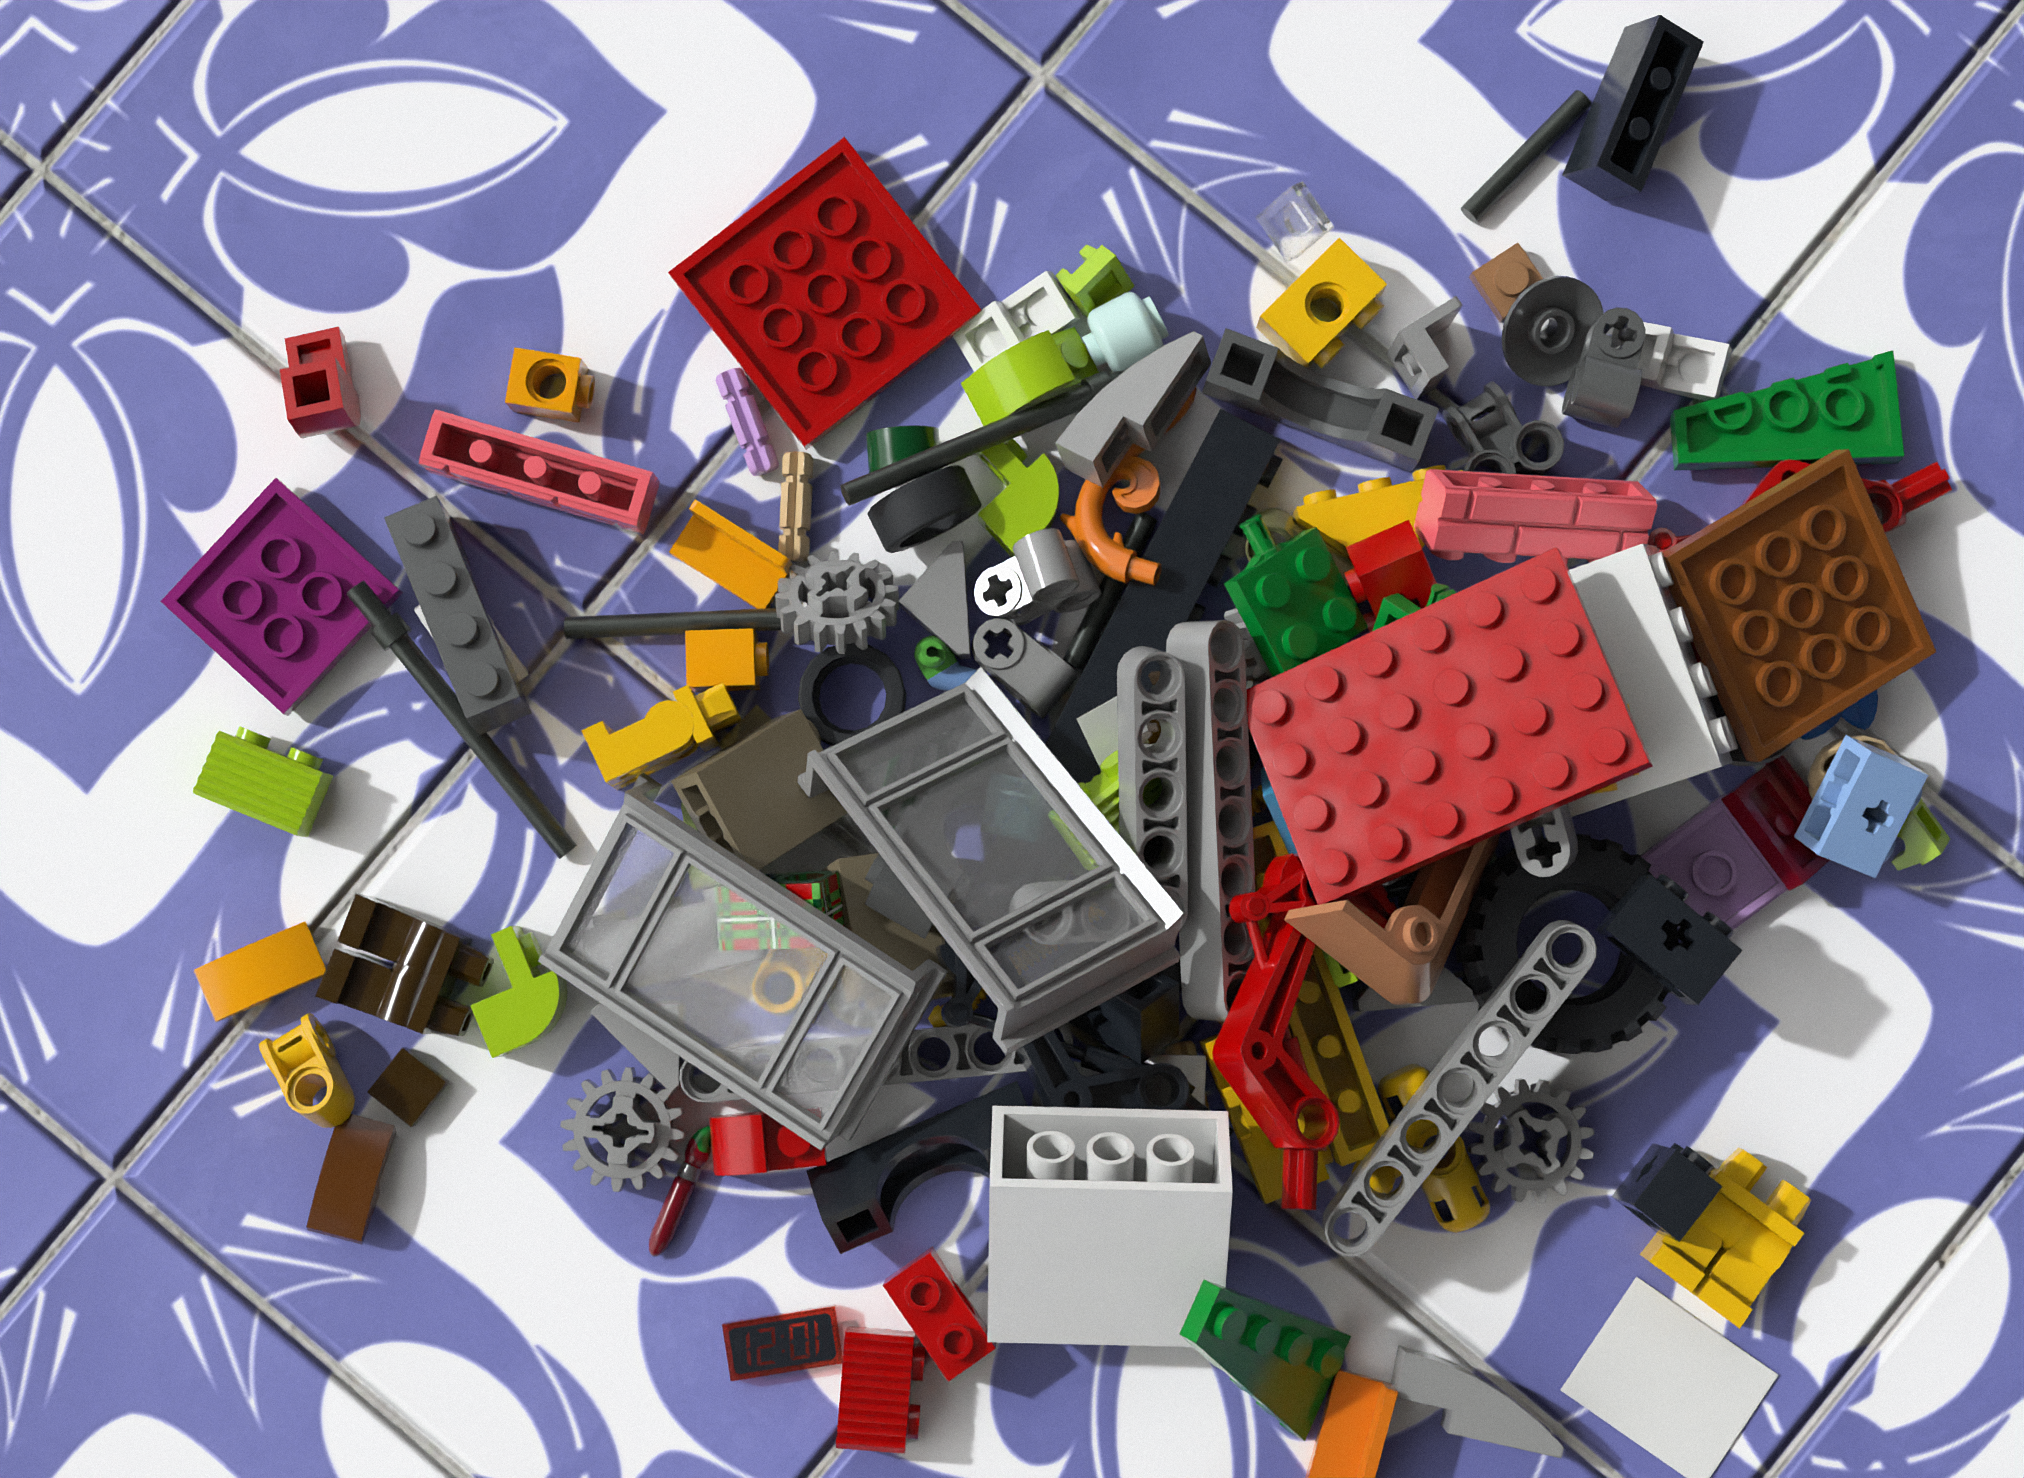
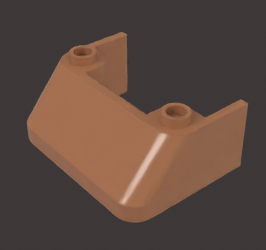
M1500 833L1421 867L1403 907L1392 913L1384 929L1348 900L1292 909L1288 911L1284 920L1390 1003L1407 1005L1423 1002L1431 995L1469 911L1474 895L1478 891L1497 848Z

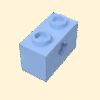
M1845 735L1794 837L1817 855L1876 878L1883 862L1887 861L1892 855L1896 845V837L1909 812L1919 803L1922 796V787L1928 775L1901 757Z

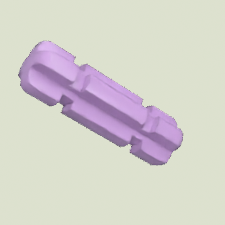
M738 367L720 373L716 376L715 381L723 400L728 401L725 407L741 449H746L747 451L743 455L750 473L753 476H761L774 471L779 467V462L772 444H767L766 442L770 438L753 395L748 394L751 388L744 370Z

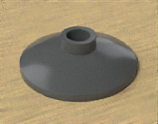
M1552 276L1537 281L1519 295L1506 316L1502 330V349L1505 360L1518 377L1537 386H1554L1569 381L1574 367L1579 365L1585 337L1589 329L1604 314L1601 301L1594 290L1576 278ZM1547 320H1549L1548 326L1545 329V331L1540 333L1543 324Z

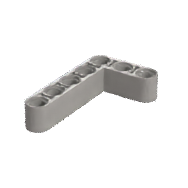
M1139 646L1130 649L1123 655L1117 670L1119 833L1121 838L1184 913L1179 927L1180 930L1186 921L1188 912L1185 675L1179 660L1170 653L1152 647ZM1156 660L1160 667L1159 680L1153 687L1145 690L1141 683L1142 670L1149 662ZM1158 719L1161 726L1160 737L1155 744L1145 748L1142 742V731L1147 723ZM1159 777L1162 784L1161 795L1154 803L1145 805L1142 796L1143 789L1150 780ZM1160 835L1163 842L1160 855L1153 861L1145 862L1143 855L1145 845L1151 838ZM1070 881L1033 883L1023 886L1012 897L1009 913ZM1114 883L1051 915L1048 922L1039 927L1030 926L1021 932L1035 942L1049 946L1107 942L1144 923V920ZM1106 897L1108 901L1106 915L1099 922L1089 923L1088 911L1091 904L1099 898Z

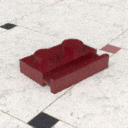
M1784 755L1763 764V766L1751 773L1721 798V801L1789 891L1804 884L1830 861L1817 855L1794 837L1812 802L1808 787Z

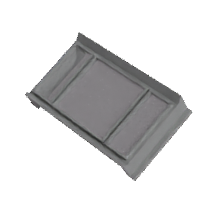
M982 667L965 683L819 753L816 750L808 753L806 772L798 775V784L809 798L828 789L831 790L998 1007L992 1038L1005 1055L1179 962L1181 955L1175 949L1174 944L1184 913Z
M645 773L640 774L633 788L625 791L624 804L547 950L541 954L538 962L819 1150L825 1148L838 1136L849 1142L859 1128L948 971L930 959L911 971L654 803L662 784Z

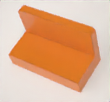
M1339 1369L1331 1381L1305 1478H1375L1398 1391L1390 1382Z

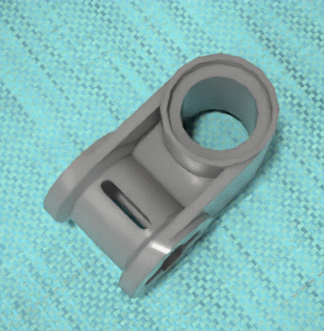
M995 618L986 621L978 628L972 640V653L980 667L1003 684L1004 688L1020 703L1042 719H1044L1079 676L1070 665L1053 651L1040 643L1038 644L1018 626L1006 619ZM1001 632L1007 634L1010 640L1006 647L1012 652L1011 656L1007 658L1002 654H998L994 659L989 658L985 654L988 643L983 637L986 634H990L996 638Z

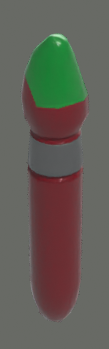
M710 1126L699 1129L686 1145L684 1151L685 1160L676 1173L677 1176L673 1180L649 1238V1252L653 1257L662 1254L672 1241L702 1170L701 1167L709 1161L712 1144Z

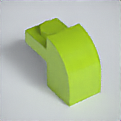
M1072 327L1055 334H1051L1049 330H1046L1010 347L982 365L961 382V385L983 426L1080 387L1082 379L1099 373L1076 328Z
M1014 439L976 454L1006 486L998 496L977 514L978 522L1011 558L1015 556L1013 546L1018 540L1033 532L1051 528L1057 514L1059 501L1058 478L1048 457L1043 453L1027 468L1022 462L1028 456Z
M512 925L491 934L512 988L470 1005L491 1058L502 1057L546 1036L556 1026L566 1006L567 981L553 971L541 975L538 968L541 965L538 960L541 954H543L535 935L532 932L524 934L521 926Z

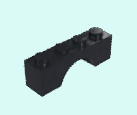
M1015 1081L990 1091L985 1095L828 1161L827 1165L816 1166L807 1170L806 1172L821 1219L839 1253H845L893 1232L896 1215L906 1197L920 1184L937 1175L953 1171H971L982 1174L990 1179L992 1106H1028L1018 1082Z

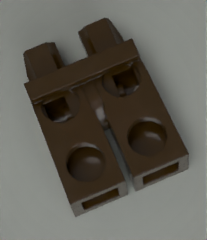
M356 893L337 942L394 962V965L392 967L349 949L334 948L315 997L362 1011L420 1034H436L438 1032L464 1036L472 1020L473 1011L470 1006L450 999V995L457 978L478 987H483L494 964V959L480 949L471 946L473 939L455 933L370 895Z

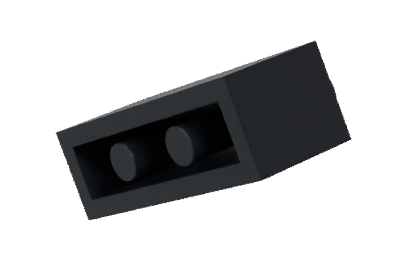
M1657 15L1624 27L1562 176L1605 201L1642 192L1704 41L1662 15Z

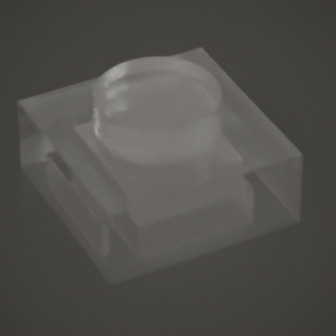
M1303 181L1290 186L1255 217L1286 263L1301 256L1334 228Z

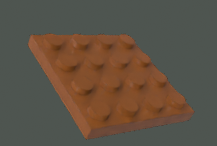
M1849 449L1831 452L1663 552L1664 560L1674 583L1668 586L1677 608L1682 607L1686 614L1693 635L1692 641L1703 665L1709 670L1718 693L1717 696L1747 761L1761 762L1936 653V649Z

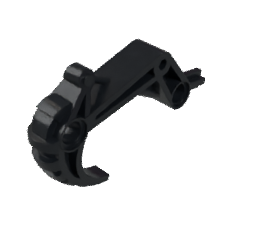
M1014 875L1010 878V884L1005 886L993 880L977 888L979 898L973 903L957 900L953 906L971 929L975 927L982 928L1009 914L1010 901L1015 892L1023 886L1033 883L1060 882L1062 878L1052 875H1040L1038 880H1031L1028 875ZM1107 898L1097 899L1090 907L1107 912ZM1017 933L996 944L992 956L1015 986L1020 989L1025 984L1006 955L1008 948L1019 935ZM942 936V945L936 947V952L940 964L952 977V999L946 1002L941 1010L943 1021L946 1025L953 1028L971 1023L994 1031L995 1019L973 1012L972 1003L982 986ZM993 1002V1004H994V1006H995V1008H996V1010H997V1012H998V1007H997V1006L995 1005V1003ZM1053 1030L1017 1049L1020 1059L1044 1107L1210 1111L1192 1096L1195 1086L1187 1080V1077L1180 1068L1172 1064H1139L1130 1058L1087 1044L1085 1049L1059 1041ZM1070 1057L1081 1060V1067L1102 1074L1088 1077L1081 1075ZM1153 1074H1160L1170 1082L1172 1088L1171 1097L1164 1106L1153 1104L1147 1097L1146 1083ZM1229 1126L1230 1137L1234 1130Z

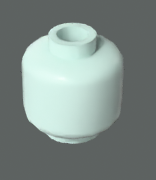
M1127 292L1093 309L1089 313L1087 322L1091 333L1083 336L1082 339L1096 367L1107 362L1111 370L1116 372L1128 369L1136 362L1164 346L1162 339L1168 337L1169 333L1150 296L1141 300L1136 293Z

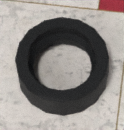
M954 465L931 472L894 490L875 503L867 515L885 551L895 553L920 545L951 530L978 512L982 503L965 469L960 465Z
M855 643L847 644L845 654H839L835 645L827 647L810 661L800 678L798 694L800 709L803 711L806 719L811 721L817 728L821 740L830 746H834L905 712L907 694L900 671L887 654L867 644L868 648L864 650L857 647ZM847 664L864 665L873 670L883 681L886 692L885 707L879 718L868 727L858 730L841 729L832 724L823 714L819 701L821 685L827 675L837 667Z

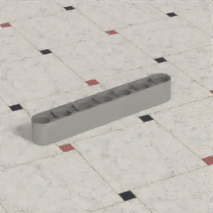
M1232 621L1182 622L1176 624L1171 629L1166 645V652L1179 660L1185 675L1188 912L1186 921L1179 930L1182 1000L1187 1013L1194 1019L1225 1021L1255 956L1246 923H1236L1229 913L1230 901L1234 896L1255 892L1245 646L1239 627Z
M1558 920L1549 923L1541 930L1329 1202L1323 1213L1322 1225L1327 1242L1335 1252L1347 1257H1357L1365 1254L1375 1245L1585 976L1596 958L1597 948L1594 938L1585 928L1571 921ZM1575 933L1581 943V951L1578 957L1573 962L1567 964L1557 963L1551 953L1554 940L1561 934ZM1530 979L1541 981L1545 989V997L1542 1003L1537 1008L1531 1010L1519 1008L1515 1001V992L1518 986ZM1492 1026H1501L1507 1029L1509 1044L1501 1054L1487 1056L1480 1052L1478 1044L1483 1031ZM1465 1073L1471 1076L1473 1080V1090L1470 1096L1459 1102L1445 1099L1442 1094V1086L1445 1080L1452 1074ZM1420 1119L1430 1120L1437 1125V1136L1434 1142L1423 1148L1414 1147L1406 1141V1132L1409 1126L1414 1121ZM1383 1166H1392L1402 1173L1398 1188L1387 1194L1373 1190L1370 1186V1178L1373 1172ZM1348 1212L1357 1213L1366 1220V1227L1363 1233L1353 1239H1344L1333 1231L1337 1218Z
M966 1024L958 1028L950 1026L920 1028L914 1030L883 1085L1024 1072L1026 1069L1017 1050L1007 1054L1003 1060L995 1064H986L976 1056L974 1049L975 1041L982 1033L994 1032L992 1030L974 1024ZM1066 1024L1057 1027L1063 1034L1064 1043L1073 1045V1037ZM870 1034L803 1040L776 1089L784 1095L839 1090ZM937 1037L948 1044L951 1055L945 1067L934 1070L925 1067L921 1063L918 1051L921 1043L927 1038ZM779 1043L718 1048L717 1050L750 1071V1064L757 1055L767 1054L772 1057ZM814 1049H826L835 1057L837 1063L836 1071L829 1080H816L807 1072L806 1059ZM686 1060L684 1061L680 1069L679 1081L682 1090L689 1098L704 1103L743 1099L722 1084L713 1092L703 1091L695 1084L693 1078L695 1066Z

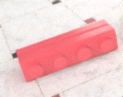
M435 409L419 458V464L430 473L505 495L510 492L516 498L612 526L618 523L621 528L644 534L647 528L660 483L655 474L648 470Z
M1429 469V471H1426L1421 492L1422 502H1419L1414 528L1415 533L1428 547L1430 552L1446 560H1460L1464 557V553H1481L1486 558L1496 562L1512 563L1516 561L1517 555L1536 557L1557 547L1562 552L1566 564L1569 558L1586 559L1588 562H1593L1640 544H1648V529H1652L1658 505L1656 499L1638 481Z

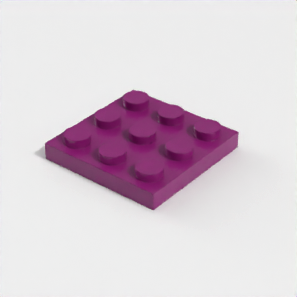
M275 478L160 602L283 715L289 716L372 627L347 596V592L365 580L387 609L403 592L278 478Z

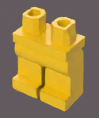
M723 683L718 684L697 695L689 685L673 691L676 701L666 700L658 702L649 709L644 719L616 732L603 721L581 730L605 782L614 789L619 790L636 782L640 774L645 773L649 776L690 756L699 746L704 752L719 746L720 744L715 733L742 721Z
M1738 1147L1724 1160L1718 1169L1714 1168L1709 1176L1723 1187L1681 1241L1678 1242L1656 1233L1639 1255L1740 1329L1753 1309L1750 1306L1771 1275L1784 1262L1792 1246L1795 1247L1804 1235V1232L1796 1226L1802 1220L1811 1199L1782 1179L1766 1202H1762L1751 1194L1750 1191L1768 1167L1750 1153Z

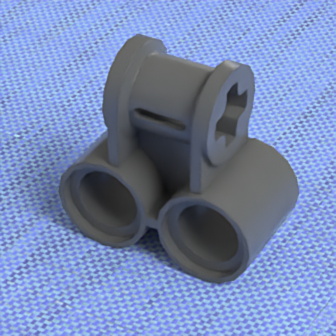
M1618 307L1607 310L1589 329L1585 337L1579 365L1574 367L1566 388L1562 404L1563 415L1613 428L1619 427L1622 418H1629L1637 399L1642 378V370L1637 368L1646 332L1643 320L1636 312L1628 308ZM1611 328L1619 330L1618 339L1624 342L1618 349L1611 347L1612 337L1606 335Z
M1494 381L1484 385V392L1459 408L1456 409L1450 406L1443 410V416L1449 430L1458 444L1471 458L1462 468L1463 471L1473 472L1477 467L1487 466L1496 473L1543 476L1560 460L1563 454L1564 440L1561 432L1553 424L1540 420H1534L1522 426L1508 397ZM1486 412L1489 413L1483 418L1479 419L1478 421L1472 422V420L1476 419ZM1527 437L1539 439L1547 449L1546 461L1534 463L1528 460L1521 450L1522 440Z

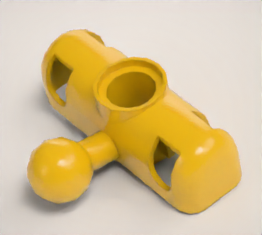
M1415 1063L1409 1064L1381 1078L1378 1084V1092L1391 1122H1393L1396 1116L1387 1098L1397 1095L1404 1108L1430 1074L1429 1070ZM1420 1119L1414 1121L1406 1132V1141L1414 1147L1423 1148L1428 1138L1437 1135V1125L1430 1120ZM1459 1136L1449 1148L1445 1158L1439 1161L1421 1184V1188L1437 1222L1447 1231L1455 1233L1477 1226L1485 1221L1490 1214L1489 1200L1480 1185L1478 1175L1465 1149L1464 1141ZM1359 1160L1354 1164L1351 1174L1358 1167L1362 1160ZM1392 1166L1380 1167L1373 1172L1370 1178V1186L1379 1193L1387 1194L1393 1189L1396 1178L1402 1176V1173ZM1474 1185L1481 1198L1482 1207H1480L1471 1188ZM1445 1200L1454 1220L1443 1221L1434 1202Z

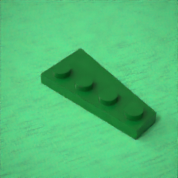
M1894 351L1874 355L1870 360L1852 365L1844 363L1829 367L1823 373L1795 380L1793 377L1772 383L1768 388L1745 394L1742 391L1674 410L1670 416L1674 471L1773 468L1779 462L1788 459L1813 464L1835 450L1849 449L1855 465L1898 464L1904 457Z
M1205 1279L1179 1333L1209 1362L1223 1370L1238 1388L1251 1395L1256 1400V1404L1266 1413L1280 1421L1279 1424L1285 1430L1303 1441L1307 1438L1334 1375L1343 1364L1344 1352L1351 1338L1349 1334L1333 1326Z

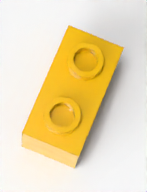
M1339 237L1260 315L1256 328L1275 347H1278L1295 362L1307 368L1316 363L1323 369L1345 346L1339 338L1353 324L1362 330L1383 309L1385 305L1378 299L1382 296L1387 283ZM1316 299H1329L1337 305L1340 317L1331 322L1321 321L1313 315L1310 304Z

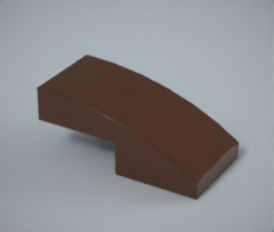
M350 1114L349 1118L341 1125L334 1127L315 1189L306 1226L308 1231L363 1244L381 1192L379 1182L397 1133L395 1125Z

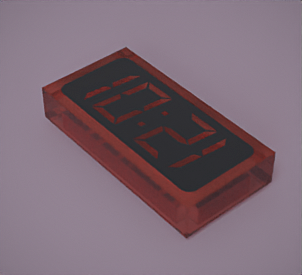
M836 1304L728 1321L722 1324L730 1381L841 1364L843 1361V1346Z

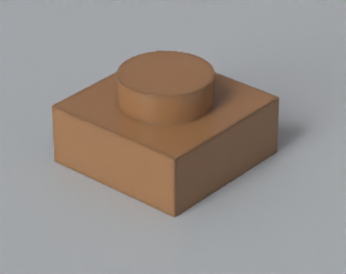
M1518 242L1473 271L1469 276L1499 322L1506 319L1511 306L1524 290L1543 279Z

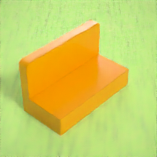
M695 499L689 507L693 515L669 553L755 609L769 608L775 600V594L779 593V579L789 578L790 576L789 567L793 565L791 560Z

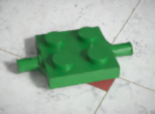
M1259 514L1239 525L1255 555L1242 572L1225 582L1224 585L1271 675L1274 677L1342 646L1366 629L1368 625L1317 527L1304 530L1287 542L1275 544L1262 519V515Z

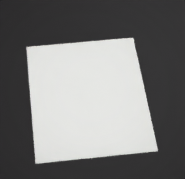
M1636 1277L1560 1390L1684 1477L1710 1478L1778 1377V1374Z

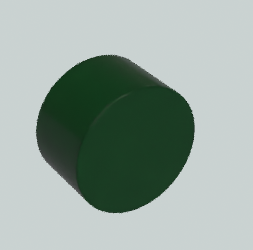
M910 425L887 427L868 432L866 434L869 473L939 445V429L931 426Z

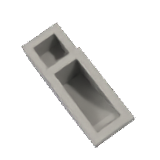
M1193 331L1160 347L1130 366L1106 385L1075 416L1055 442L1065 469L1103 488L1133 443L1152 452L1211 365L1203 335Z
M1398 1345L1391 1384L1398 1391L1397 1398L1444 1408L1440 1425L1447 1433L1562 1458L1564 1447L1535 1417L1503 1391L1469 1370L1435 1355Z

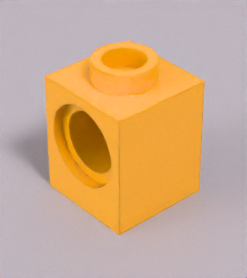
M514 347L505 403L515 413L580 423L582 408L590 409L592 405L595 377L588 375L589 368L579 357ZM552 374L565 376L566 386L559 396L552 399L540 396V385L547 376Z
M753 628L685 631L686 685H689L694 692H704L721 683L725 685L728 691L760 690L759 676H769V648L767 642H758V634Z

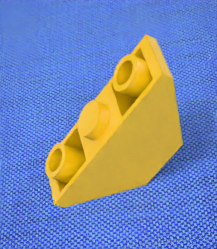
M1437 465L1417 470L1412 473L1414 481L1392 485L1390 477L1369 480L1357 485L1359 493L1337 497L1335 489L1308 494L1303 497L1304 505L1297 506L1292 516L1295 518L1298 527L1303 530L1317 527L1325 544L1350 559L1346 550L1347 546L1409 520L1415 532L1414 523L1419 502H1422L1421 492L1426 471H1429V469L1446 470L1445 465ZM1416 534L1421 547L1423 548L1425 544Z

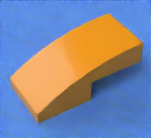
M304 921L194 969V973L215 1022H219L268 1002L272 997L323 977L326 968L307 923Z

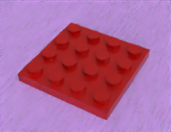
M845 137L668 272L671 279L805 450L813 446L949 341L953 335L982 311Z

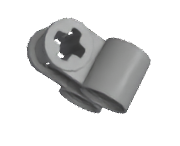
M1054 528L1039 530L1018 540L1013 546L1015 556L984 571L977 580L974 591L976 603L982 611L988 615L1006 619L1019 626L1028 624L1052 610H1055L1057 613H1068L1082 609L1096 601L1102 594L1092 566L1086 559L1077 541H1064L1059 529Z

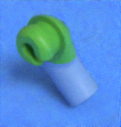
M927 636L916 645L914 653L916 663L930 686L935 689L949 691L965 683L977 671V669L961 666L952 650L936 636Z

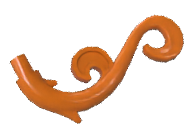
M1196 387L1164 435L1186 415L1195 400ZM1133 443L1103 488L1085 480L1076 501L1075 516L1062 513L1060 520L1071 531L1086 559L1101 573L1126 584L1133 579L1155 586L1160 578L1161 564L1139 558L1135 550L1125 548L1122 534L1116 532L1113 539H1111L1104 528L1102 519L1106 494L1121 479L1129 480L1130 485L1123 489L1114 488L1112 493L1117 505L1124 512L1137 515L1149 511L1159 500L1161 493L1159 472L1151 462L1138 457L1146 449Z

